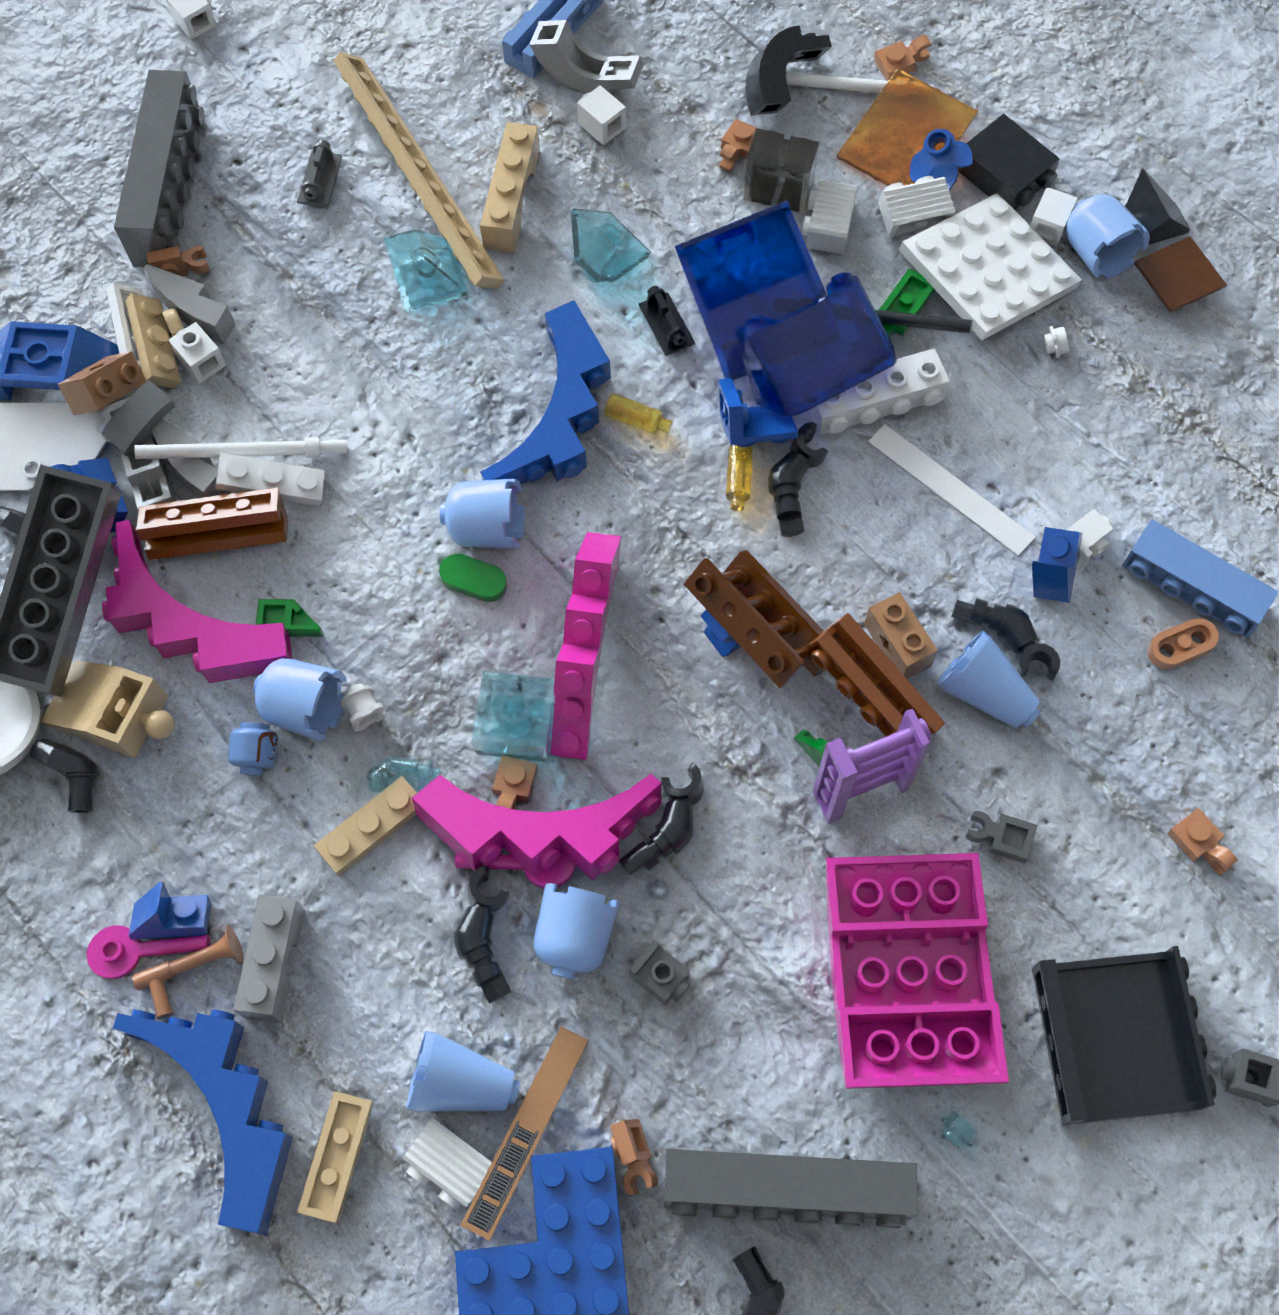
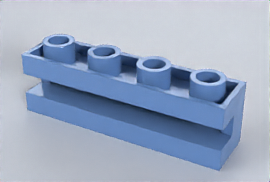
M539 0L530 11L528 10L523 14L520 22L505 34L502 40L504 62L534 79L544 68L529 45L539 21L567 20L573 34H575L604 0Z
M1153 519L1150 520L1122 564L1134 576L1152 582L1160 587L1165 594L1183 600L1191 605L1196 612L1214 618L1224 624L1230 632L1241 634L1246 638L1258 627L1279 593L1274 588Z

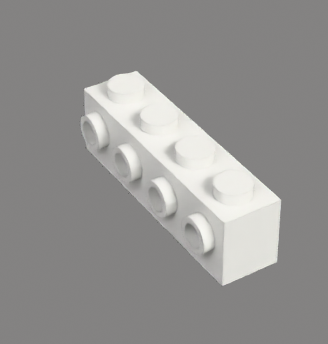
M934 348L808 384L805 402L813 422L817 424L818 434L822 435L829 432L836 434L853 425L860 423L865 425L871 424L884 416L891 414L902 415L915 407L922 405L933 406L945 399L950 380Z

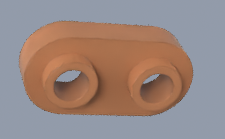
M1203 618L1191 619L1156 634L1148 645V658L1158 668L1165 670L1176 668L1209 654L1218 643L1219 633L1215 625ZM1191 637H1198L1201 640V644L1195 643ZM1160 649L1167 650L1170 653V657L1162 655Z

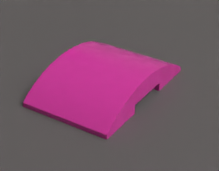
M979 853L826 858L831 977L845 1088L1008 1084L1009 1078L999 1003L995 1002L987 946L986 929L988 921Z

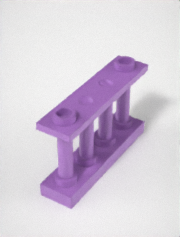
M913 708L905 711L897 733L853 750L851 747L846 749L841 738L826 743L812 792L828 824L842 818L848 799L894 780L901 794L909 790L929 747V740H931L930 730L926 722L922 718H917Z

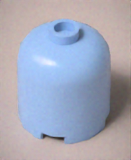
M1105 194L1095 195L1079 202L1074 207L1065 227V234L1069 244L1096 278L1099 275H1104L1107 279L1122 274L1133 266L1134 261L1132 257L1140 248L1145 251L1150 240L1148 230L1119 200Z
M517 479L465 481L458 483L449 492L446 504L440 506V522L442 525H446L451 539L460 546L519 549L520 545L516 538H523L525 506L518 505L516 493L522 492V486Z
M278 659L269 664L254 682L253 692L255 694L257 712L271 725L317 741L325 740L327 737L325 732L328 727L336 728L344 712V708L340 704L344 697V694L341 693V682H346V676L342 671L295 659Z
M549 883L546 884L533 948L536 956L543 963L553 967L552 975L574 980L575 972L590 973L601 966L606 955L620 902L612 900L608 901V904H604L605 895L570 886L568 892H556L557 885Z

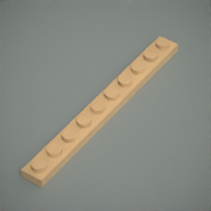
M339 52L334 62L341 72L342 79L355 94L354 98L364 108L369 122L375 126L382 137L383 144L389 148L396 159V165L403 170L410 182V187L423 202L425 211L432 216L438 226L439 233L449 243L454 257L460 261L466 270L469 281L480 288L499 289L505 281L365 60L361 57Z

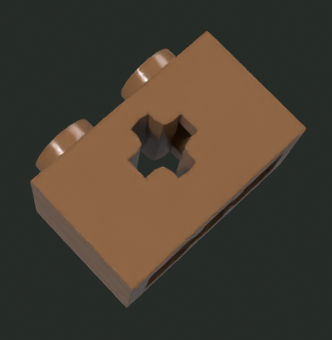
M132 351L106 356L58 383V386L73 415L99 411L147 381Z
M900 592L869 607L864 626L877 646L906 679L932 667L938 650Z

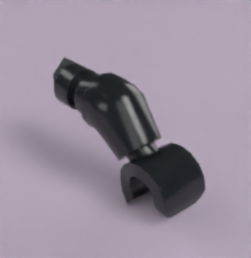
M814 422L805 423L798 429V438H794L790 446V452L778 461L769 472L768 490L773 495L774 502L777 503L775 505L776 516L779 520L781 536L784 537L797 536L804 532L801 506L797 500L799 498L798 491L801 489L800 482L808 468L817 467L822 464L829 452L823 447L813 450L806 445V443L812 441L815 435L817 424Z
M976 598L974 605L961 600L956 601L952 618L977 626H981V623L988 624L987 629L997 631L996 636L1004 638L1014 653L1021 654L1017 664V672L1021 677L1025 676L1029 670L1028 662L1038 660L1047 666L1048 674L1046 677L1053 682L1060 669L1059 655L1049 645L1038 643L1039 639L1026 612L1008 603L1006 607L995 604L993 608L987 606L988 601Z
M692 762L687 769L692 781L685 788H674L669 777H661L664 793L669 800L666 802L661 822L655 826L656 831L649 836L650 841L647 844L642 841L618 861L630 876L642 866L650 871L659 864V857L663 856L666 858L673 852L677 855L690 842L693 836V805L698 803L704 793L701 772L695 763Z
M481 866L470 877L468 898L472 906L467 907L454 932V945L461 960L465 959L469 968L474 967L475 971L472 973V976L477 986L482 988L488 1003L491 1004L511 993L498 962H492L491 960L494 954L490 948L493 944L490 934L494 915L491 912L498 911L505 905L509 892L501 890L495 897H486L481 894L478 887L483 882H486L489 877V866Z

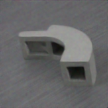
M567 20L539 21L529 44L540 64L554 78L584 94L590 93L600 85L611 95H613L615 89H635L644 66L640 56L608 57L588 50L576 39Z

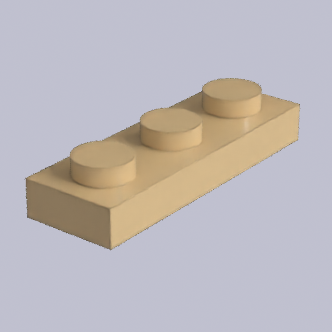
M131 293L125 300L142 373L146 381L150 380L155 385L174 389L181 382L174 351L168 341L170 335L162 312L161 300Z
M401 776L313 846L339 877L416 815L412 797L417 794L416 791Z
M336 1091L333 1092L297 1213L339 1224L373 1109V1101Z

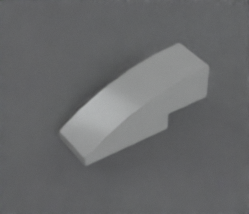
M146 264L143 268L144 272L164 305L168 309L176 308L181 321L187 326L196 322L210 339L224 344L235 325L228 305L211 300L204 284Z
M162 418L150 427L158 445L201 444ZM209 457L166 459L180 481L197 498L223 495L226 492L215 489L217 469L209 465L211 462Z
M153 434L141 445H157ZM135 450L128 456H124L121 453L126 476L132 486L138 511L139 506L176 501L162 459H135Z

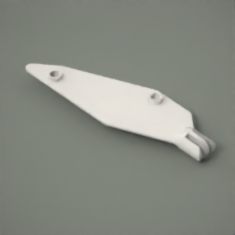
M139 388L134 389L99 411L73 415L68 403H0V491L32 490L40 464L49 467L56 464L71 466L77 465L79 460L97 459L107 443V440L103 438L101 433L119 408Z

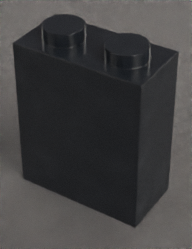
M1003 113L966 143L972 151L973 164L969 167L958 168L960 174L988 197L997 193L1016 210L1019 206L1025 207L1035 196V193L1041 188L1045 190L1052 185L1057 177L1056 169L1060 158Z

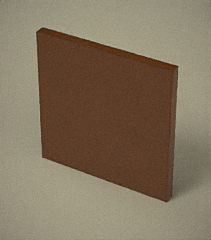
M1191 236L1134 262V265L1170 313L1227 286Z

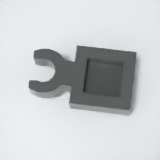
M973 812L970 820L979 822L983 827V831L977 832L969 829L965 836L969 841L979 843L988 840L992 842L989 850L991 853L1022 863H1026L1029 860L1038 825L1002 813L996 823L984 812Z

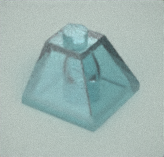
M575 208L571 212L574 260L583 269L584 276L594 283L615 282L646 260L652 253L611 212Z
M417 229L383 237L405 312L468 296L457 259L454 257L453 250L445 238Z

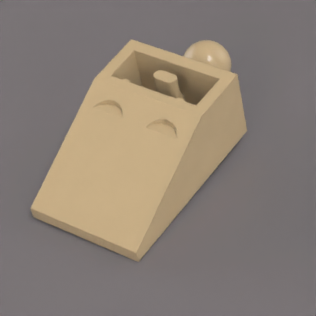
M74 660L69 669L62 696L54 695L40 720V723L134 759L147 735L154 739H165L173 733L175 728V721L172 715L161 710L169 695L153 678L122 667Z

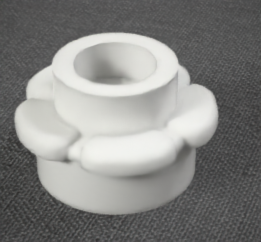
M1050 326V333L1044 335L1046 350L1048 354L1055 353V357L1060 358L1061 354L1069 353L1064 327L1053 329V326Z

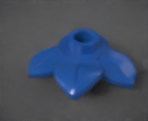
M935 129L926 136L923 149L912 158L910 164L911 180L915 183L918 179L925 176H933L934 179L945 177L948 189L950 190L957 181L958 168L969 167L973 164L972 151L966 143L956 141L950 131ZM945 143L942 149L935 150L937 144Z

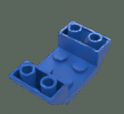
M11 321L0 330V400H11L14 387L60 390L58 383L106 356L120 354L118 345L77 325Z

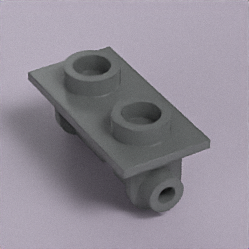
M319 140L313 146L297 199L298 204L329 207L342 154L333 153L330 143L325 140Z

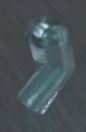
M386 758L369 770L367 774L369 789L372 792H382L388 787V780L394 776L418 777L419 759Z

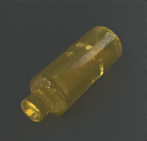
M615 393L610 395L604 411L606 417L652 434H656L658 430L669 433L673 424L672 420L663 417V411Z
M730 445L728 448L726 498L731 501L730 508L733 511L744 510V503L751 497L752 446L739 447L737 445Z

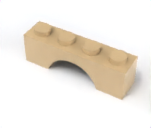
M506 122L480 223L482 242L485 249L515 253L521 230L525 187L529 175L534 176L540 154L538 126Z

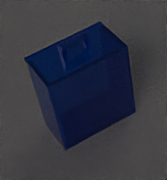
M788 200L674 246L725 379L732 378L734 381L839 339L833 307L792 214Z

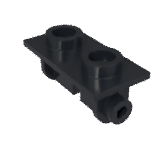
M658 286L649 288L647 300L638 303V306L664 355L667 356L695 345V341L669 293H665L664 289Z

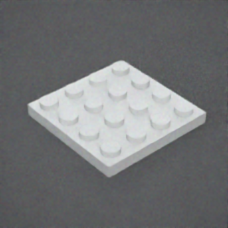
M997 193L902 241L899 249L904 257L962 319L973 320L972 330L982 341L1078 288L1082 281L1035 230L1031 229L1030 225Z

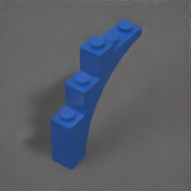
M575 300L545 313L546 331L557 357V380L551 401L542 419L522 444L504 459L480 471L482 480L517 479L520 484H523L527 481H537L547 472L551 471L555 480L559 481L563 478H573L580 474L583 469L587 468L586 451L576 433L586 432L599 423L598 405L589 388L600 387L607 380L611 379V369L608 356Z
M133 1009L131 1016L117 1013L112 1029L123 1035L153 1044L167 1052L190 1074L208 1101L218 1125L224 1154V1195L218 1225L267 1236L293 1137L282 1132L284 1127L282 1124L260 1120L259 1127H256L268 1081L257 1076L259 1069L236 1064L234 1071L232 1070L244 1027L234 1021V1014L212 1009L210 1015L197 1013L193 1028V1022L180 1018L170 1017L168 1023L154 1021L155 1014Z

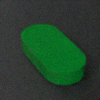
M463 554L449 555L440 564L439 573L441 580L451 590L485 602L497 601L506 593V576L497 566Z

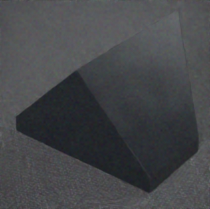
M1142 168L1125 207L1148 230L1150 236L1148 245L1189 233L1190 227L1177 204Z

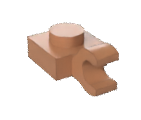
M927 35L917 37L907 47L903 41L875 51L874 61L885 79L891 81L914 72L916 62L924 61L930 57L926 48L930 47L932 43Z
M735 119L721 139L722 150L720 156L723 159L719 164V168L731 172L739 157L749 160L763 138V130Z
M179 246L146 253L148 265L182 277L189 275L188 270L196 274H204L210 271L206 260L197 261L200 258L207 257L203 246H195L186 251H180Z
M502 755L492 786L493 794L500 795L496 805L515 810L517 800L529 801L538 771L537 763Z
M1199 808L1167 833L1193 862L1203 856L1211 868L1220 876L1238 861L1228 848L1218 844L1225 835Z
M623 1120L610 1125L613 1134L611 1144L614 1153L621 1159L623 1165H628V1171L623 1180L626 1193L629 1196L639 1194L636 1184L639 1176L644 1178L647 1189L657 1187L658 1179L648 1161L652 1156L640 1120Z

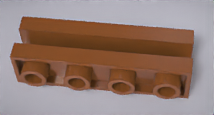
M277 487L139 506L136 531L140 540L146 539L145 553L148 560L287 542L288 516L279 488Z
M849 613L836 619L807 646L812 653L811 658L820 669L823 671L827 670L836 680L835 685L840 693L847 698H852L861 708L859 712L863 719L872 726L876 725L885 737L897 733L905 711L912 708L917 718H922L926 722L930 734L936 733L945 724L943 719Z

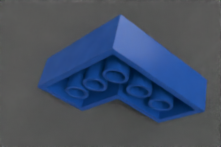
M613 1147L531 1156L538 1242L455 1251L459 1315H630Z

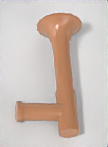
M226 926L225 935L215 944L132 976L136 990L140 991L148 987L150 988L156 1010V1019H163L174 1014L169 1003L164 981L175 977L177 974L221 958H232L238 963H243L242 947L231 926Z

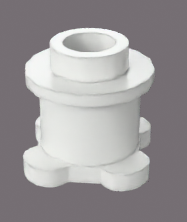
M355 684L344 692V697L340 702L341 706L350 713L351 718L349 720L355 732L362 731L367 726L379 722L387 716L383 704L376 702L373 696L375 690L372 686Z

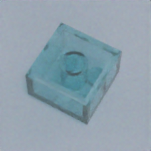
M483 671L472 735V743L476 754L502 757L503 755L516 759L548 762L552 740L555 679Z

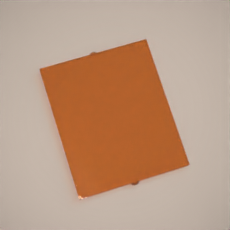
M897 69L837 154V159L887 186L898 182L903 183V186L914 184L910 177V164L913 156L923 149L926 136L935 129H946L953 134L956 141H959L977 116L978 110L943 93L940 89L934 88ZM945 143L937 144L935 150L942 149Z

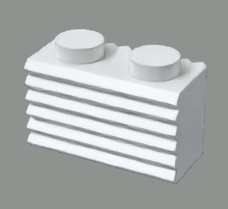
M925 176L918 179L914 184L905 186L900 182L893 183L882 191L878 201L889 238L928 229L953 216L955 213V207L953 206L945 177L934 179L933 176Z
M819 180L818 190H811L808 209L813 210L812 216H805L802 235L808 236L806 248L809 250L813 248L815 251L820 250L821 252L826 251L827 253L832 252L833 254H844L858 186Z
M434 1118L429 1120L428 1124L402 1158L410 1164L406 1171L409 1175L424 1186L430 1180L442 1188L438 1197L457 1211L462 1204L469 1209L492 1163Z

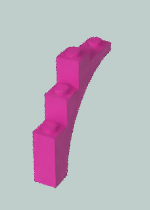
M130 520L115 522L116 536H112V548L115 556L118 557L119 567L114 568V578L117 586L106 587L107 601L102 602V612L105 621L110 622L118 633L147 629L150 646L156 647L163 658L193 653L195 669L203 674L208 683L260 675L269 664L278 659H293L291 638L283 623L250 625L225 622L202 615L176 601L151 576L144 560L141 540Z
M587 532L575 558L573 590L565 612L563 644L556 659L553 693L555 695L550 755L584 760L588 756L602 643L611 595L619 569L622 536Z
M649 774L629 790L597 804L574 810L533 812L513 810L487 803L460 790L442 775H439L412 797L416 816L474 871L484 864L488 865L495 861L501 853V849L504 848L526 870L535 876L542 869H548L553 866L562 852L593 881L601 873L607 874L618 863L620 857L619 840L627 838L639 820L644 816H651L660 807L662 802V782L654 775Z

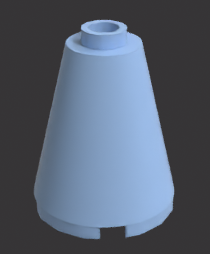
M981 631L964 648L965 651L958 659L955 658L937 681V686L942 691L1014 728H1018L1020 725L1027 728L1040 714V710L1037 709L1040 701L992 637L986 632Z
M425 1031L417 1056L415 1073H413L406 1108L414 1112L505 1111L508 1104H515L520 1081L514 1080V1071L436 1032Z

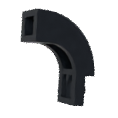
M799 25L792 26L775 35L755 55L749 66L745 85L750 116L778 113L791 101L786 80L787 64L818 60L832 47L829 35L816 36L815 33L802 35Z

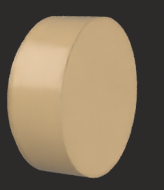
M176 308L162 311L172 337L184 328Z

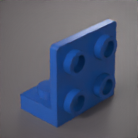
M732 378L718 379L720 419L730 445L749 447L757 442L784 443L789 439L798 438V429L786 404L748 407L747 404H743L741 389L736 390Z

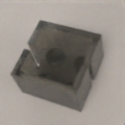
M756 128L746 159L743 200L771 206L779 178L781 177L785 178L777 207L805 214L810 192L814 184L819 142L791 136L790 140L784 139L785 134Z

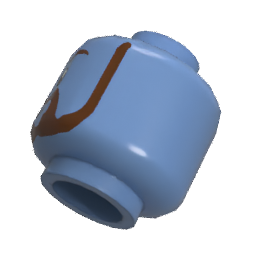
M240 722V728H235L230 733L228 762L233 766L240 767V774L262 776L263 768H271L276 764L278 735L270 730V724Z

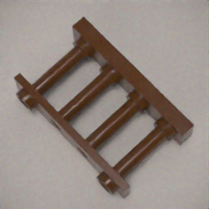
M748 550L740 551L723 573L708 558H704L683 584L779 688L784 687L802 665L813 676L820 675L823 672L813 662L811 658L812 653L807 646L824 630Z

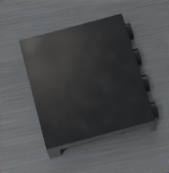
M1172 946L1166 952L1056 963L1055 959L1041 960L1032 968L1062 1126L1200 1111L1215 1105L1216 1085L1212 1075L1207 1073L1204 1060L1207 1057V1045L1204 1037L1198 1034L1195 1021L1198 1017V1006L1194 996L1189 994L1186 981L1189 978V967L1185 957L1180 955L1179 946Z

